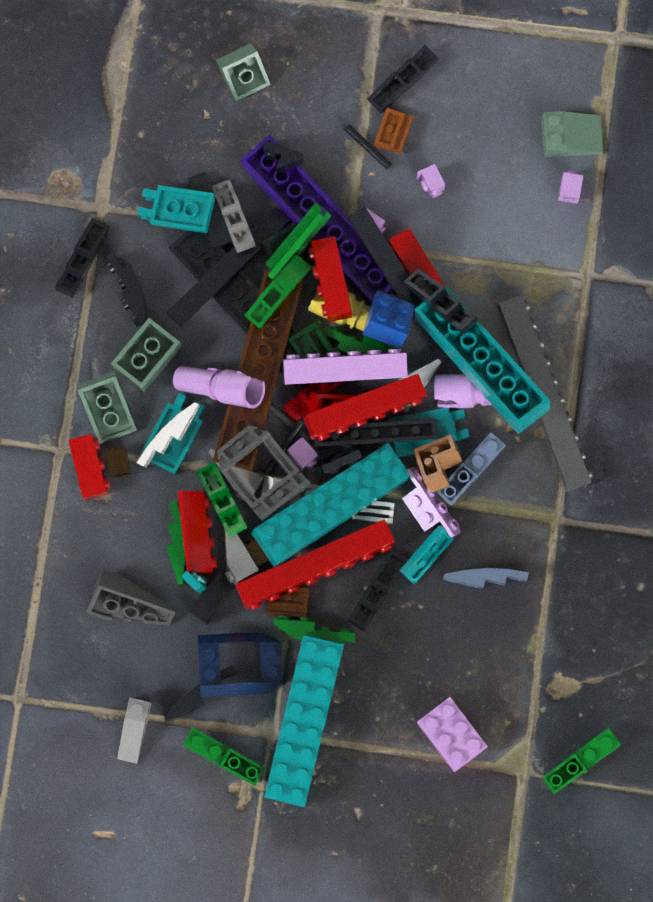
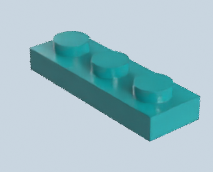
M439 525L399 571L411 583L415 584L454 538L450 537L447 531Z

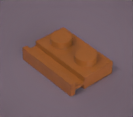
M386 108L374 146L391 152L394 151L401 155L414 116H408L405 113Z

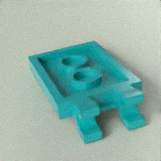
M158 185L157 191L143 188L142 197H146V201H154L152 209L139 207L137 215L141 216V219L150 220L149 223L155 226L201 233L208 232L216 198L214 193Z
M179 393L173 405L167 403L140 456L161 429L176 415L185 410L183 406L188 400L187 396ZM197 402L200 408L181 441L173 437L165 453L162 454L156 451L150 462L176 475L204 422L199 419L206 408L204 405Z
M441 408L389 418L390 422L436 419L438 439L450 434L454 441L469 439L468 429L456 431L455 421L465 420L464 409L450 413L449 408ZM435 440L394 443L396 455L398 458L415 455L413 449Z

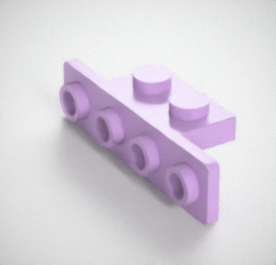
M417 466L409 468L407 471L417 488L402 499L424 532L441 522L450 537L461 533L458 522L450 516L447 506L440 501L436 491L433 493L429 491L423 481L420 469Z

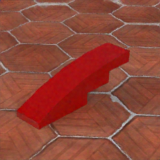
M346 381L311 383L300 391L299 395L284 405L283 410L296 423L306 414L310 413L311 391L335 392Z

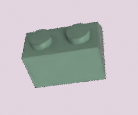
M251 43L216 60L235 101L271 85L259 54Z

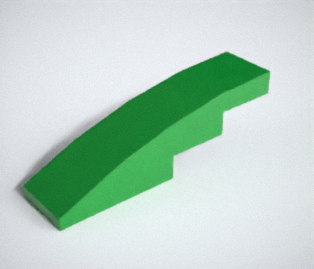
M215 462L197 470L228 536L231 537L247 529Z
M177 500L169 503L175 522L167 524L174 544L168 545L166 548L178 585L181 587L184 586L185 581L181 576L186 572V560L180 508Z

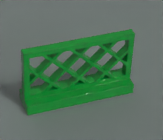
M317 202L265 263L271 268L268 274L271 279L277 273L279 274L296 255L302 252L331 217L332 214Z

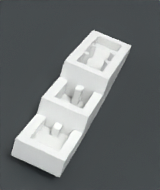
M194 402L176 415L150 442L137 463L147 468L155 452L158 451L164 454L173 437L181 441L200 405Z

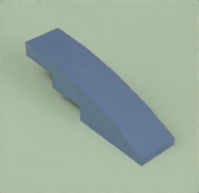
M497 568L469 569L444 574L443 580L483 589L485 582L504 586L507 578L526 582L529 572Z

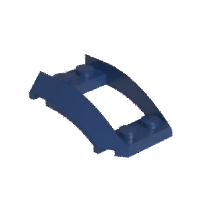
M265 633L198 635L201 697L263 695L282 684L280 642ZM259 643L262 683L221 684L219 644Z

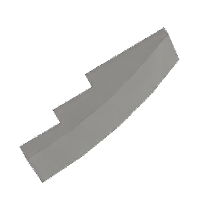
M230 179L213 185L212 189L216 195L236 252L239 253L255 247L254 239Z

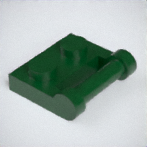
M316 320L288 338L300 358H307V354L319 353L320 357H323L308 334L313 330L328 353L339 352L337 348L333 347L320 326L322 324L319 320Z

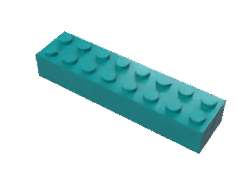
M445 286L446 291H447L450 295H452L453 297H455L456 299H458V298L451 292V290H450L447 286ZM423 302L414 309L417 322L517 434L550 410V400L479 321L465 334H462L434 312L426 303Z
M387 443L253 529L252 535L273 567H276L407 482L411 475L389 443Z
M309 634L303 635L265 798L305 807L345 643Z

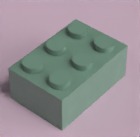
M148 318L113 360L111 365L113 369L145 393L179 352L182 345L180 341L152 319Z

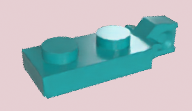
M188 571L181 576L197 592L202 594L207 589L206 584H208V580L195 572L191 574Z

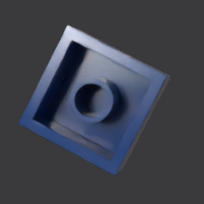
M377 291L369 306L362 335L400 349L408 336L415 304Z

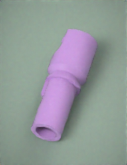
M180 366L173 375V385L178 391L209 396L211 399L218 400L224 404L256 408L260 405L265 395L264 381L254 377L251 378L236 370L225 369L223 371L213 368L205 370Z
M439 374L435 376L434 397L438 399V407L473 408L476 404H481L482 406L491 405L465 374Z

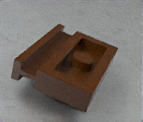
M299 588L298 591L292 594L286 592L281 594V598L274 602L267 601L266 615L307 618L309 588Z

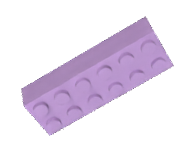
M388 349V353H381V350H367L368 354L361 355V351H347L346 356H340V352H329L327 357H320L319 353L307 354V358H300L299 354L287 355V359H283L284 384L408 377L407 355L405 352H401V349Z

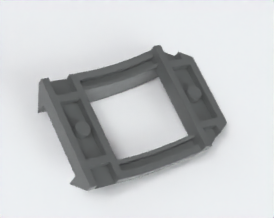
M248 425L217 450L220 471L262 521L272 518L271 516L302 491L305 493L310 484V481L300 472L267 430H260L257 427ZM263 443L288 475L257 499L231 467Z

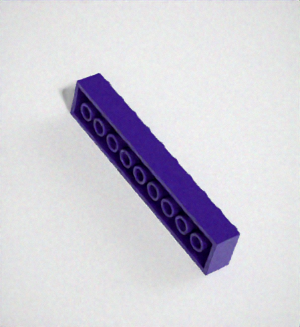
M271 135L266 137L240 160L242 168L293 223L297 222L298 224L316 202L332 214L311 241L335 236L344 278L369 305L377 291L389 295L394 292L347 219V216L299 165L277 174L276 168L280 159L272 160L266 157L263 150L266 140L280 145Z

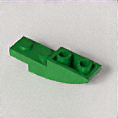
M296 255L264 290L244 316L261 329L312 267Z
M325 326L323 330L329 341L337 344L338 351L344 356L347 355V351H361V355L368 354L367 350H381V353H388V349H399L389 344L387 346L380 343L381 341L364 336L361 343L359 342L360 339L356 336L341 334V330L333 326L330 328Z
M279 616V619H274V625L301 642L303 635L309 634L338 642L355 643V633H351V629L339 628V632H333L329 627H319V630H315V622H311V618L299 617V621L291 620L290 616Z
M194 727L191 728L182 744L253 786H256L265 770L263 766Z
M608 727L555 766L542 779L551 791L556 794L619 747L621 742Z

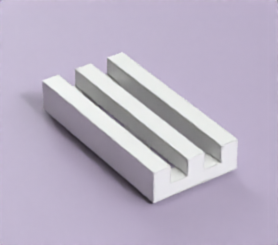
M376 501L370 505L388 507L390 511L365 508L361 511L364 513L389 515V518L360 516L356 514L352 517V520L379 522L385 519L386 523L392 524L395 503Z

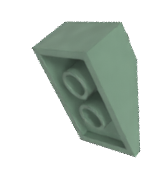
M566 111L543 112L541 124L544 158L603 154L600 115Z
M116 370L78 383L79 395L100 444L137 431Z

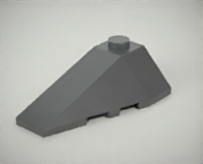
M102 569L86 613L105 620L123 618L125 622H131L133 619L143 620L146 624L169 626L176 613V609L125 577Z

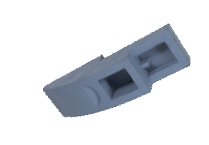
M490 432L448 478L450 486L440 489L436 493L452 506L493 462L496 456L505 448L506 444Z

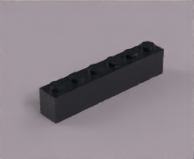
M437 420L367 423L357 428L356 425H352L344 433L337 434L336 431L331 433L328 439L319 441L318 438L315 439V447L438 440Z

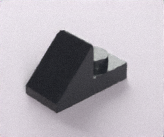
M267 140L264 144L263 150L266 157L272 160L280 159L276 168L277 174L294 168L304 161V155L300 152Z

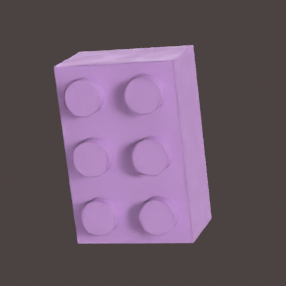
M451 697L416 722L453 772H456L488 747Z

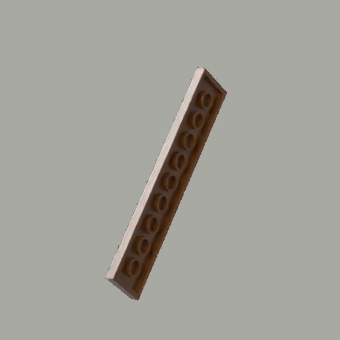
M265 270L258 298L277 275L271 279L268 276L269 271ZM301 280L261 329L252 322L250 323L237 371L251 378L254 377L264 381L265 395L260 405L256 408L228 404L213 462L219 463L217 450L248 425L264 430L304 280ZM259 446L233 467L252 472Z

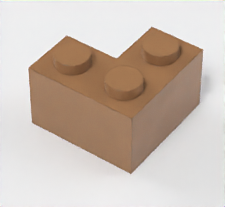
M447 435L413 449L423 481L429 491L433 493L450 486L445 469L463 462L452 435Z

